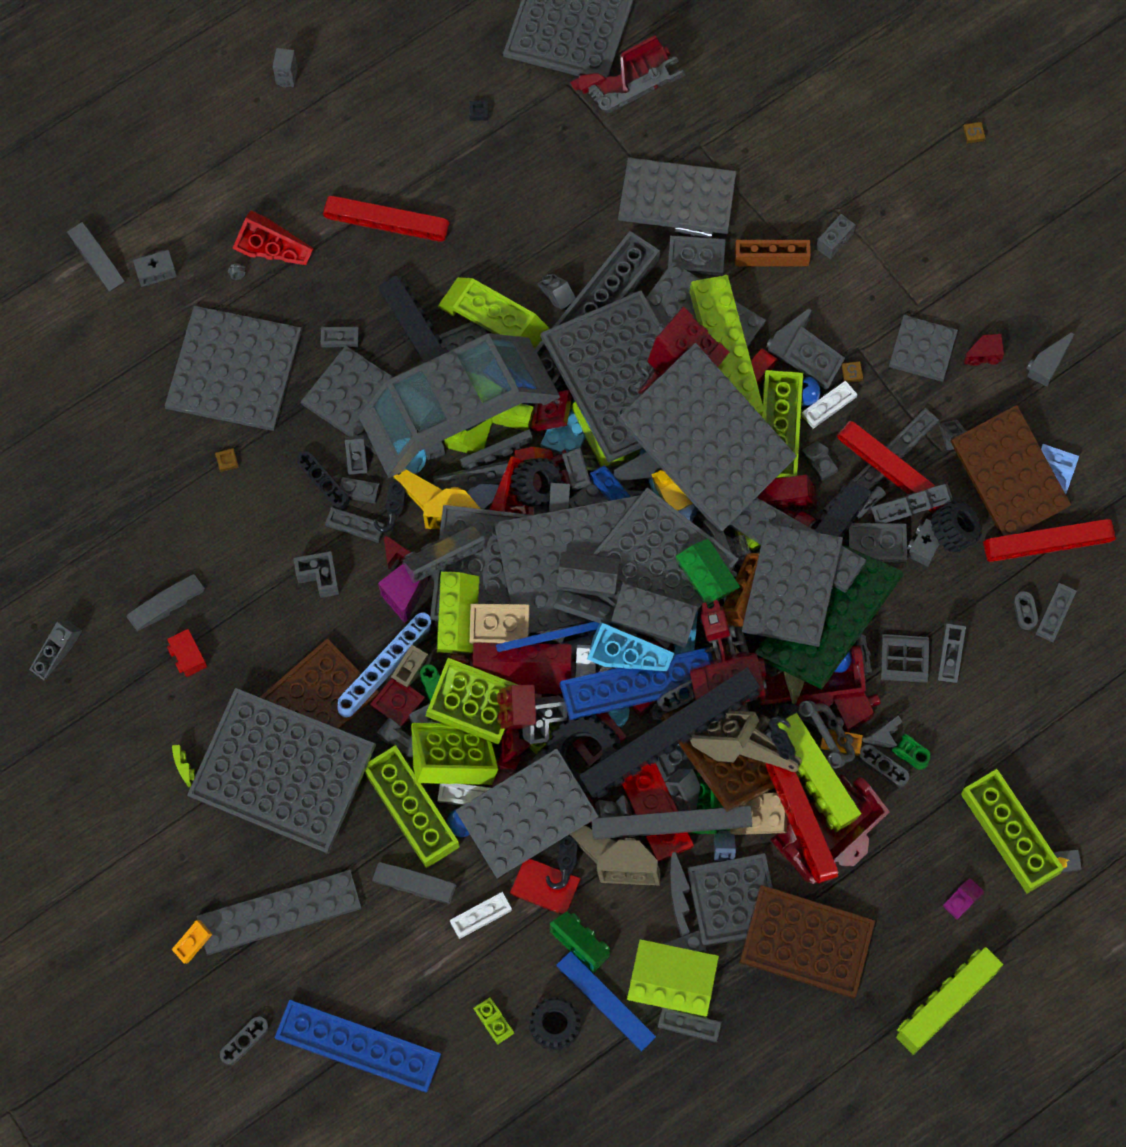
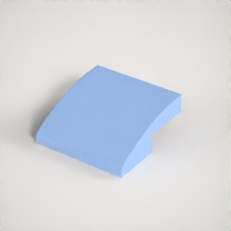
M1043 444L1041 450L1066 494L1079 456Z

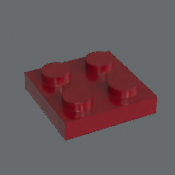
M569 390L558 392L560 398L544 406L542 403H535L531 428L534 431L567 426L572 394Z
M391 678L370 706L385 718L395 721L402 728L410 719L409 714L415 712L425 701V697L409 686L407 688Z

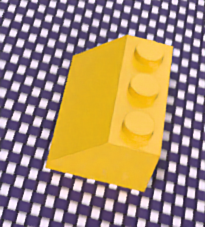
M663 469L652 474L653 484L660 497L674 509L679 511L693 504Z

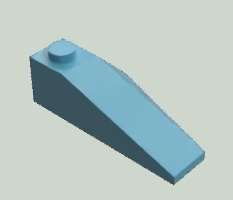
M600 622L592 639L587 660L604 667L667 671L674 653Z

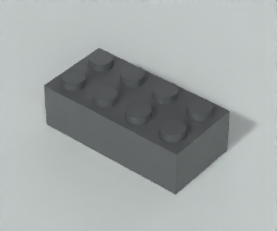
M623 584L610 625L685 648L698 607Z

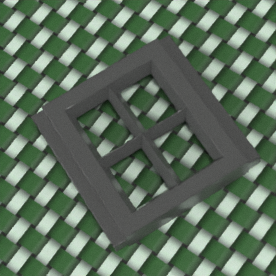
M883 634L881 680L927 683L929 637ZM889 645L903 646V656H889ZM907 647H921L922 658L907 657ZM888 659L903 660V670L888 669ZM907 660L921 661V671H907Z

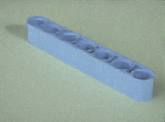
M417 614L338 699V713L340 716L351 717L397 668L410 646L414 645L416 647L428 635L431 627V620L428 614ZM424 622L426 626H419L418 623ZM406 636H413L414 639H413V640H408V639H406L405 637H406ZM394 649H399V650H401L402 652L399 653V654H397V653H394L393 650H394ZM381 663H388L389 666H388V667H382L380 664H381ZM374 676L377 679L374 681L368 680V677ZM362 690L364 693L359 695L355 691ZM348 703L351 705V707L344 708L342 707V705Z

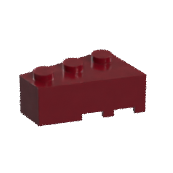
M808 475L774 479L757 496L758 499L776 509H817L816 486Z

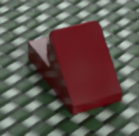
M385 536L388 569H390L397 559L403 564V560L406 559L405 556L411 552L388 536Z
M505 729L503 732L502 762L504 763L518 757L531 746L529 742L519 738V729Z
M501 754L497 763L498 771L492 788L517 773L521 757H516L504 763L502 762Z

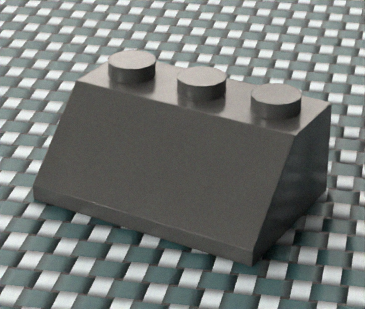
M561 552L556 590L614 598L619 559Z

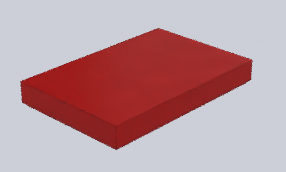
M532 859L523 862L510 895L561 915L566 911L568 912L580 878L570 875L569 882L564 888L552 889L546 882V876H550L551 882L559 883L562 879L560 870Z

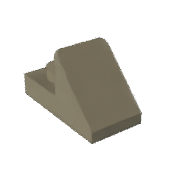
M411 645L391 678L408 688L420 676L419 670L429 655Z

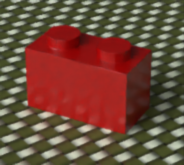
M189 629L167 639L170 644L167 646L171 657L176 656L178 660L175 665L179 673L184 672L187 678L207 668Z

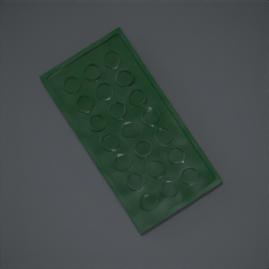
M843 544L842 546L866 559V563L846 593L834 586L832 587L820 646L766 637L755 652L758 658L764 659L765 663L820 689H823L903 576V571Z

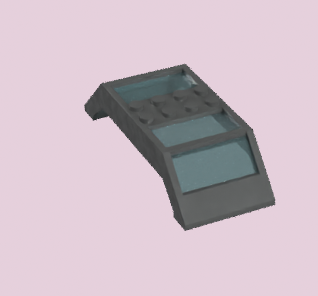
M488 333L385 381L361 413L359 420L388 478L405 471V467L416 454L427 447L521 403H542L544 406L560 398V395L529 338Z

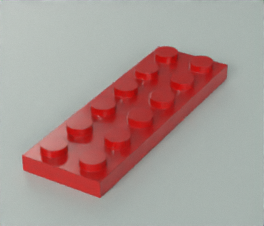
M656 763L650 766L647 764L641 768L642 771L636 776L632 777L630 775L625 778L622 786L635 815L678 812ZM688 832L645 836L658 862L670 858L674 852L679 854L694 847Z

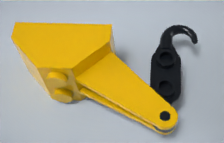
M406 469L394 475V481L388 487L386 511L389 517L388 525L382 527L378 525L377 519L373 521L374 527L378 531H391L403 511L405 492L424 511L423 517L426 529L440 530L443 505L481 508L465 490L459 487L442 490Z

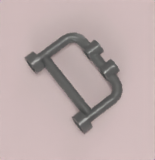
M813 701L801 702L799 705L800 714L804 717H812L831 751V754L828 756L830 766L832 768H841L845 763L853 761L855 759V751L851 745L853 737L850 734L844 733L842 729L843 719L835 717L832 710L826 704H815ZM818 711H822L828 718V726L830 729H834L838 736L837 742L840 746L844 747L847 752L846 755L839 751Z

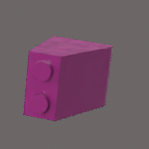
M402 564L382 579L378 585L382 598L400 619L406 623L429 581L428 577L413 584Z

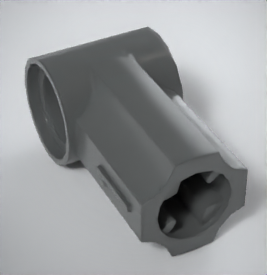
M388 718L376 735L385 743L392 744L393 746L396 745L402 753L407 755L410 736L402 731V728L395 721Z

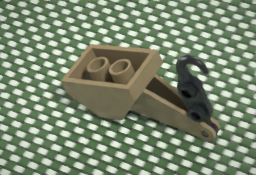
M729 711L723 720L712 722L706 731L695 733L690 740L693 747L716 761L734 762L739 755L787 769L791 772H797L802 763L801 759L795 755V747L792 745L787 732L780 729L777 722L785 724L788 728L791 725L786 719L779 716H774L769 721L771 739L755 729L759 722L755 712Z
M582 826L560 840L558 865L562 874L561 881L553 883L550 880V876H546V882L552 889L564 888L568 884L570 875L576 866L578 846L597 864L600 883L660 886L661 873L657 859L640 841H636L633 838H625L617 842L610 838L593 840L592 829Z

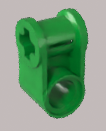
M428 664L421 668L420 675L425 692L431 702L440 675L435 666ZM430 673V675H432V678H429L428 676H426V674Z
M904 734L898 746L892 749L896 756L918 770H923L929 765L931 756L929 750L917 743L909 735ZM922 755L926 758V760L920 762L916 759V757Z

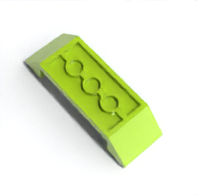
M458 277L438 305L439 309L454 316L457 312L494 334L529 338L534 349L542 341L541 333L550 329L535 313L473 278Z

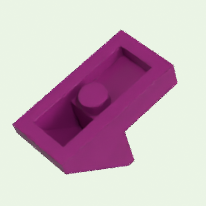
M969 878L943 904V907L958 920L985 891Z

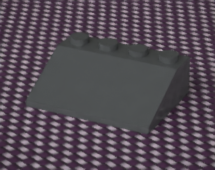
M465 525L457 530L458 533L452 536L447 534L439 539L440 542L434 545L429 543L422 547V551L418 553L413 551L405 556L406 559L403 560V565L413 584L482 550L485 541L483 535L473 525L470 527Z

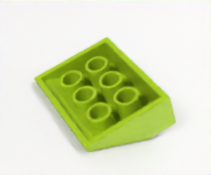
M447 658L425 716L499 744L505 729H501V724L498 722L500 704L497 703V694L499 689L518 684Z
M412 723L413 768L417 783L493 784L498 766L491 741L447 724Z
M640 939L627 1000L707 1017L719 956Z

